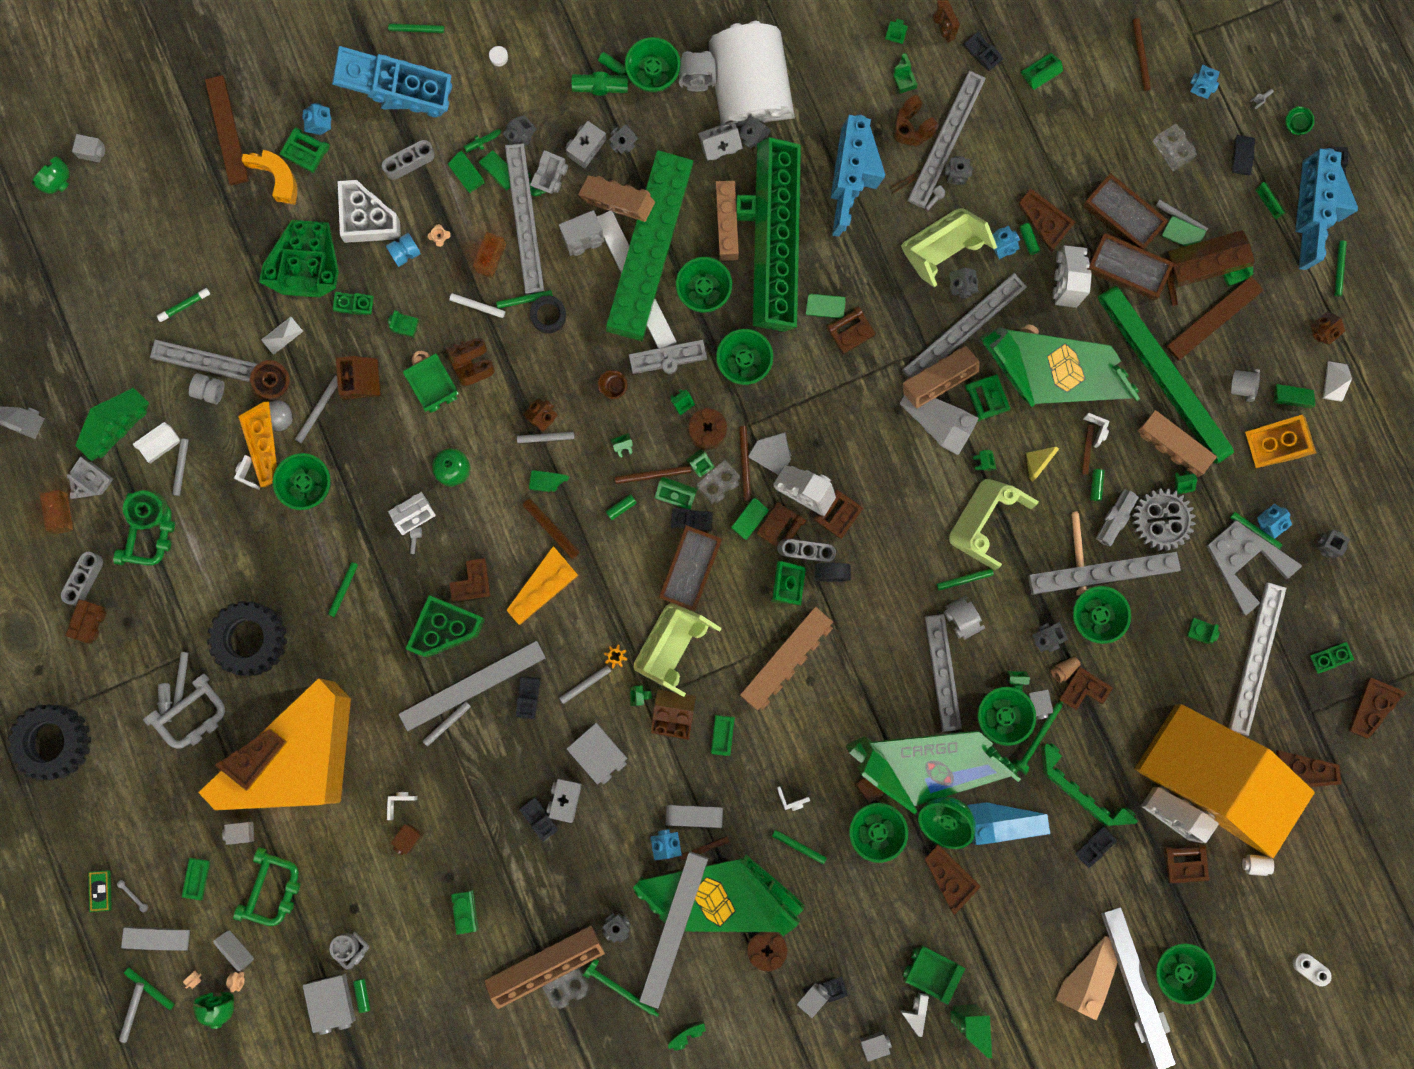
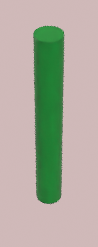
M388 24V30L445 33V26Z
M1343 240L1339 241L1334 293L1336 297H1341L1343 292L1347 241Z
M552 290L496 301L497 308L533 302L542 296H553Z
M1235 511L1231 514V519L1238 521L1277 549L1282 547L1283 544Z
M351 562L327 615L335 618L358 564Z
M992 568L940 582L936 586L938 591L994 576Z
M774 830L772 837L824 865L827 857Z
M130 967L124 972L133 982L143 983V990L169 1011L175 1006L171 1000Z

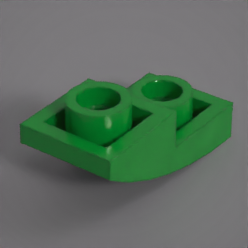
M492 150L479 161V164L493 177L496 183L507 191L511 188L508 165Z
M335 292L333 312L371 315L374 296Z
M1347 642L1310 655L1317 674L1354 660Z
M704 1021L692 1024L678 1032L668 1042V1048H673L674 1051L684 1049L685 1045L688 1044L687 1036L691 1035V1038L702 1036V1032L706 1031Z

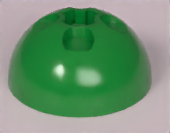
M650 37L636 42L628 51L625 59V69L630 81L637 88L646 92H660L669 88L675 82L680 72L681 62L677 50L671 43L661 38Z
M709 257L695 258L687 262L680 269L676 279L677 294L682 303L689 309L699 313L713 312L721 308L729 299L732 291V278L728 269L718 260Z
M739 329L729 333L719 344L717 364L721 373L731 382L739 385H751L761 381L769 373L773 364V350L769 341L759 332L750 329Z
M306 453L294 454L284 459L276 468L273 476V489L277 498L285 506L295 510H308L318 506L325 500L331 487V477L326 465L316 456Z
M1097 586L1086 590L1079 596L1073 609V621L1076 629L1084 638L1094 643L1107 644L1120 639L1126 633L1131 622V610L1126 598L1120 592L1110 587Z
M1001 687L988 693L981 701L978 709V722L982 732L991 741L1006 746L1016 745L1023 742L1032 733L1036 724V710L1033 702L1024 692L1012 687Z
M935 798L929 801L919 813L918 822L923 833L931 841L942 847L961 849L968 846L974 839L976 822L973 813L965 803L956 798Z
M874 803L863 807L853 817L849 831L850 840L855 851L861 857L871 862L883 863L893 860L904 850L908 840V826L905 818L897 809L888 804Z
M1177 944L1165 950L1159 957L1156 965V980L1161 991L1169 999L1180 1004H1195L1205 999L1212 991L1216 980V971L1212 959L1203 949L1192 944Z

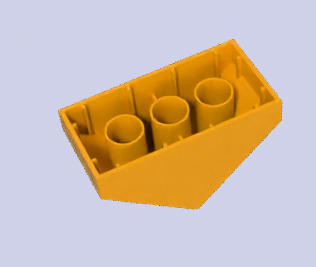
M318 678L258 735L260 736L269 729H272L285 739L287 743L249 790L246 791L224 772L220 771L198 793L214 810L339 803L342 794L351 698L336 682Z
M1175 704L1134 768L1160 787L1168 789L1175 797L1181 800L1183 798L1193 804V807L1203 812L1208 811L1216 817L1214 820L1219 823V826L1270 858L1275 857L1315 793L1270 749L1182 704Z

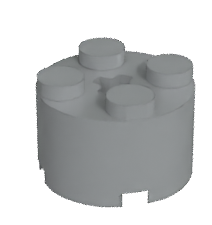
M687 51L682 53L680 58L679 85L682 88L684 85L687 87V90L695 92L708 90L710 85L712 87L715 86L716 61L712 57V53L709 51L702 53Z
M967 595L946 605L947 610L944 611L948 621L953 620L956 626L953 630L957 637H963L964 640L985 629L984 625H979V622L982 620L972 602H966Z

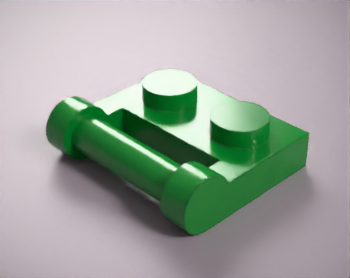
M296 127L279 155L314 173L324 154L328 152L330 144L324 141L320 142ZM300 139L318 148V150L314 152L296 141Z
M997 374L965 386L966 392H969L976 410V417L979 418L978 422L1011 410ZM979 387H981L989 409L987 412H984L976 391Z

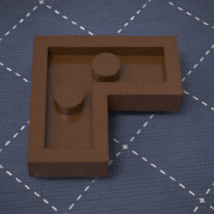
M485 558L466 561L468 580L449 583L452 602L491 597Z
M1078 667L1060 696L1059 701L1074 710L1078 709L1085 695L1100 704H1104L1113 687L1083 668Z

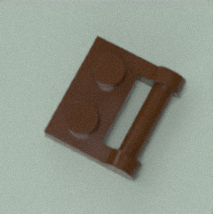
M938 0L937 10L934 12L932 19L935 23L939 24L942 37L946 38L949 43L955 40L960 23L949 1Z
M859 306L836 322H830L826 325L827 330L843 355L876 335ZM858 318L859 323L838 334L836 331L838 328Z
M835 489L836 498L826 515H816L813 521L841 540L864 508ZM841 500L844 502L830 523L825 520L837 502Z
M777 502L757 535L777 548L779 541L776 539L790 518L795 522L783 539H793L806 520ZM789 543L785 545V551L788 550L787 546L789 545Z
M1197 845V847L1164 848L1168 883L1209 881L1205 845ZM1199 856V861L1174 862V857Z

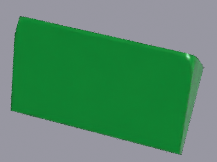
M1049 53L1022 70L1021 74L1029 86L1035 90L1063 72L1062 61L1052 53Z
M462 150L448 163L450 169L469 194L485 183L482 176Z
M1266 182L1261 183L1255 189L1274 219L1277 220L1287 213Z
M1172 216L1166 224L1162 237L1185 247L1201 242L1206 231Z
M808 294L806 315L841 319L844 317L846 297Z
M1276 384L1273 403L1311 409L1315 407L1314 390Z
M661 477L654 498L685 509H691L698 489Z
M754 497L733 524L731 530L747 540L769 509Z

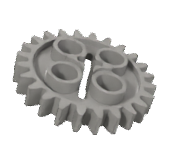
M1159 489L1157 494L1153 490L1150 492V496L1145 494L1143 496L1144 500H1138L1140 506L1134 507L1138 513L1132 515L1137 520L1132 522V524L1138 525L1134 532L1140 531L1141 534L1138 536V539L1144 537V545L1151 542V549L1157 545L1158 551L1162 550L1163 546L1168 551L1171 546L1173 549H1176L1178 544L1183 545L1185 544L1184 540L1190 539L1187 533L1191 534L1194 532L1190 526L1196 525L1195 522L1191 521L1196 515L1190 514V511L1194 509L1193 507H1187L1190 501H1182L1184 495L1177 497V491L1170 494V489L1165 490L1164 493L1162 489ZM1169 505L1174 506L1175 514L1169 512ZM1150 507H1154L1156 509V516L1150 514ZM1161 517H1163L1164 519L1172 518V517H1180V520H1169V521H1167V522H1164V521H1157V522H1154V523H1148V522H1147V520H1157V519H1159V518H1161ZM1172 524L1177 525V527H1178V532H1177V533H1175V532H1173V531L1171 530V525H1172ZM1153 526H1157L1159 528L1158 535L1153 533Z

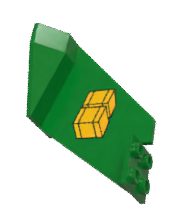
M1002 327L979 337L1019 395L1031 407L1041 403L1128 398L1138 401L1140 399L1137 395L1139 392L1137 387L1126 379L1129 377L1127 372L1117 365L1121 360L1111 345L1015 331Z
M745 855L741 859L706 866L684 932H779L782 936H785L799 924L800 919L797 916L803 911L805 905L748 855ZM683 871L647 879L641 877L633 887L637 897L641 900L644 899L650 904L649 908L655 914L659 913V918L664 923H666Z

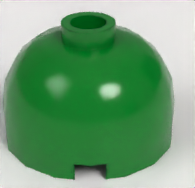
M55 156L50 160L52 164L45 165L33 178V182H31L38 190L47 194H53L57 191L63 192L69 186L67 181L70 177V171L67 165L58 156Z
M453 448L443 449L434 457L432 462L433 475L444 486L454 487L464 483L469 477L471 466L467 456L460 450Z
M212 992L197 997L193 1003L194 1015L197 1021L211 1029L220 1028L234 1013L233 994L221 992L222 996H213Z

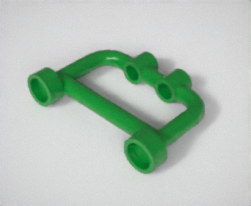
M168 505L167 515L160 524L161 532L156 544V555L153 558L132 555L137 529L130 525L125 550L116 549L113 557L114 564L124 565L125 562L152 566L162 560L164 552L171 549V540H167L168 532L173 533L175 529V521H171L172 512Z
M258 847L253 862L261 864L255 884L247 906L239 904L235 910L233 920L242 922L244 918L266 926H276L283 921L286 913L290 914L294 906V902H291L292 895H297L301 883L297 882L299 872L297 866L291 861L267 854V849ZM270 863L287 868L291 872L290 879L285 888V894L275 918H268L253 913Z

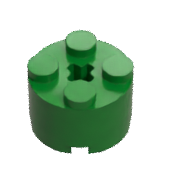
M137 491L129 495L124 501L123 514L128 524L136 529L154 528L164 521L167 515V502L155 491ZM143 506H147L148 513H144Z

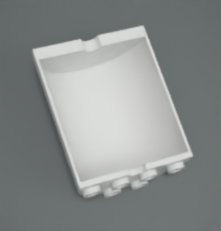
M752 21L744 25L739 23L733 24L730 28L713 35L709 41V51L716 61L715 89L721 125L733 121L736 126H743L747 123L750 116L764 123L795 118L780 30L776 26Z

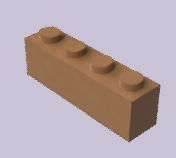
M588 175L578 194L587 204L644 222L655 204L648 191L644 189L639 191L627 184L623 186L614 180L609 182L600 176L593 177Z
M716 181L719 261L738 260L735 181Z
M967 346L957 349L950 356L940 359L933 366L923 369L921 373L914 377L908 378L903 383L904 395L917 409L978 373L979 360Z
M1156 410L1148 416L1138 429L1140 436L1145 441H1151L1156 445L1155 447L1158 451L1168 454L1174 463L1181 464L1186 468V471L1190 474L1195 473L1197 477L1203 475L1217 457Z

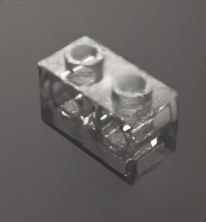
M1177 124L1161 132L1153 140L1172 171L1192 161L1197 155L1195 147L1188 142L1185 132ZM1168 136L1172 137L1175 142L1170 141ZM1178 152H1182L1185 157H1181Z
M724 460L696 485V488L711 505L714 502L718 504L724 499L726 491L729 489L732 491L740 484L738 482L740 475ZM724 473H729L732 479L725 482L721 476ZM711 485L716 486L718 492L710 494L707 488Z
M580 967L542 986L553 1009L555 1007H558V1009L564 1008L569 1005V1000L573 998L579 1000L587 995L586 991L590 988ZM572 980H579L581 988L578 990L573 989L570 984ZM553 990H562L563 997L561 999L555 998Z

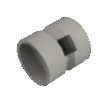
M196 373L189 386V396L199 400L204 398L206 402L216 405L223 396L225 384L221 380L215 378L209 380L208 376Z

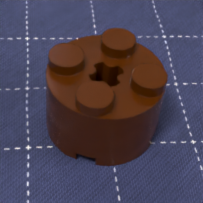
M266 360L253 368L249 384L253 394L259 399L275 401L286 393L290 377L288 371L279 362ZM267 377H271V380L275 382L268 385L264 380H267Z
M704 408L697 411L691 417L689 436L696 447L704 450L716 449L724 442L727 433V423L720 412ZM706 426L708 428L710 426L711 432H704V427Z
M755 932L748 940L747 954L750 962L757 969L774 971L785 962L787 945L778 932ZM766 945H769L772 951H769L766 955L764 951L761 950L764 949Z

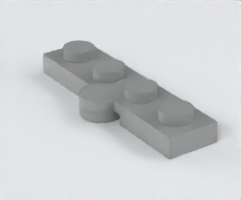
M703 340L629 354L633 374L662 368L665 373L673 374L677 370V365L707 360Z

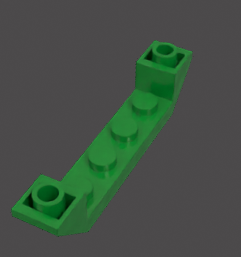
M1052 743L1042 744L1041 753L1044 775L1099 822L1106 826L1136 824L1138 822L1134 817L1136 814L1127 807L1125 809L1118 807L1112 816L1109 817L1110 812L1102 806L1100 808L1094 804L1095 800L1087 793L1085 795L1079 791L1080 787L1073 781L1068 782L1064 778L1065 774L1058 768L1053 769L1062 757L1058 753L1060 750Z

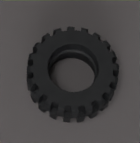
M239 601L238 604H229L228 609H221L218 612L220 616L218 618L214 617L211 621L214 623V626L208 629V633L211 634V638L207 639V645H211L209 653L215 657V663L222 666V669L227 672L241 676L261 675L262 672L271 670L273 664L277 665L280 661L278 659L279 656L285 653L283 646L287 644V638H284V634L287 633L286 627L282 626L283 621L281 617H278L277 613L267 606L252 601ZM244 621L258 623L264 633L262 647L251 657H242L236 654L231 643L235 628Z
M47 704L29 708L25 711L26 715H19L16 719L18 723L12 724L10 728L13 733L12 736L8 735L7 741H11V747L7 748L8 753L13 754V757L10 758L12 763L18 764L17 769L20 772H26L25 775L30 778L53 780L69 776V773H75L79 769L78 765L84 764L86 761L84 755L90 752V748H87L88 743H91V737L87 736L90 729L89 726L83 725L85 719L82 716H77V711L62 705ZM53 723L63 732L64 747L57 758L46 761L37 753L35 740L43 726Z

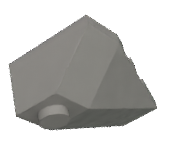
M905 395L900 402V405L925 428L928 434L930 433L941 447L956 455H959L979 419L958 407L936 398L917 409Z
M0 406V425L33 439H36L45 418L39 416V411L29 407L28 410L17 407Z

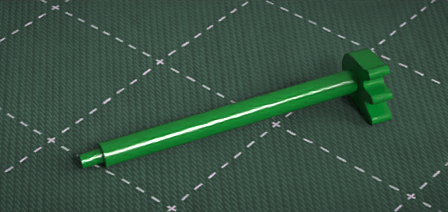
M1059 701V703H1056L1053 713H1050L1021 761H1013L1012 765L1024 775L1029 771L1028 761L1063 707V702Z
M598 959L590 962L583 976L589 978L592 975L650 1015L659 1016V1013L654 1008L641 1003L639 998L595 970L599 962Z

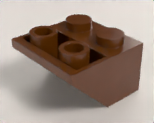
M360 356L336 358L338 395L343 400L381 396L377 358Z
M658 689L651 733L689 740L696 696L685 694L683 697L675 692Z

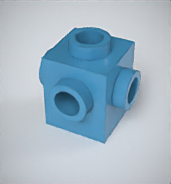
M1202 65L1199 72L1194 73L1190 81L1193 84L1190 92L1208 99L1211 92L1215 93L1219 86L1217 79L1220 72Z
M313 103L303 110L305 132L322 135L331 129L329 107Z
M1009 226L1000 228L992 234L997 246L993 250L999 259L1012 255L1019 249V236L1015 230L1012 232Z
M1273 504L1257 517L1261 530L1274 539L1292 525L1288 510L1284 507L1280 508L1276 504Z
M669 829L658 831V835L650 837L654 860L682 856L678 832L670 833Z

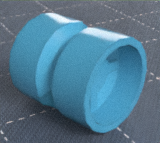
M409 233L400 237L399 242L393 241L386 245L398 267L405 264L408 258L413 259L421 254Z

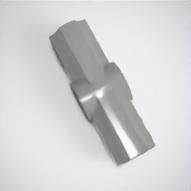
M1126 489L1121 492L1115 505L1108 511L1104 519L1105 523L1095 538L1098 542L1109 547L1113 544L1119 531L1128 522L1129 514L1139 498L1135 493Z

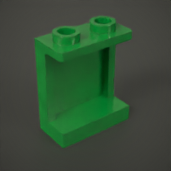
M437 353L403 371L425 412L429 410L432 413L441 408L439 404L445 401L449 404L457 399L456 395L459 392Z
M920 944L919 948L915 947L912 952L911 958L913 960L910 966L907 965L903 971V981L948 1005L966 968Z

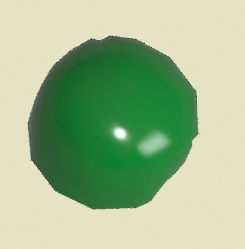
M1297 106L1293 108L1285 118V126L1293 135H1305L1312 130L1315 124L1313 113L1309 108Z

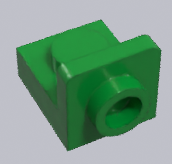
M1253 266L1223 274L1222 276L1227 287L1250 278L1254 274Z
M394 310L393 315H390L388 319L390 330L394 333L414 338L419 319L400 314L399 311Z
M1192 618L1186 637L1205 644H1212L1219 637V625H1212Z

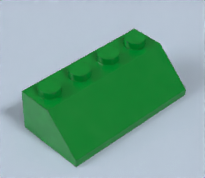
M977 1004L953 1005V1011H950L951 1023L987 1058H992L990 1015Z

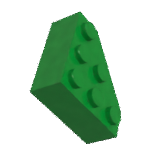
M131 388L90 408L75 446L91 461L98 457H104L146 415L149 402L134 388Z
M429 595L406 646V650L426 658L477 638L485 619Z

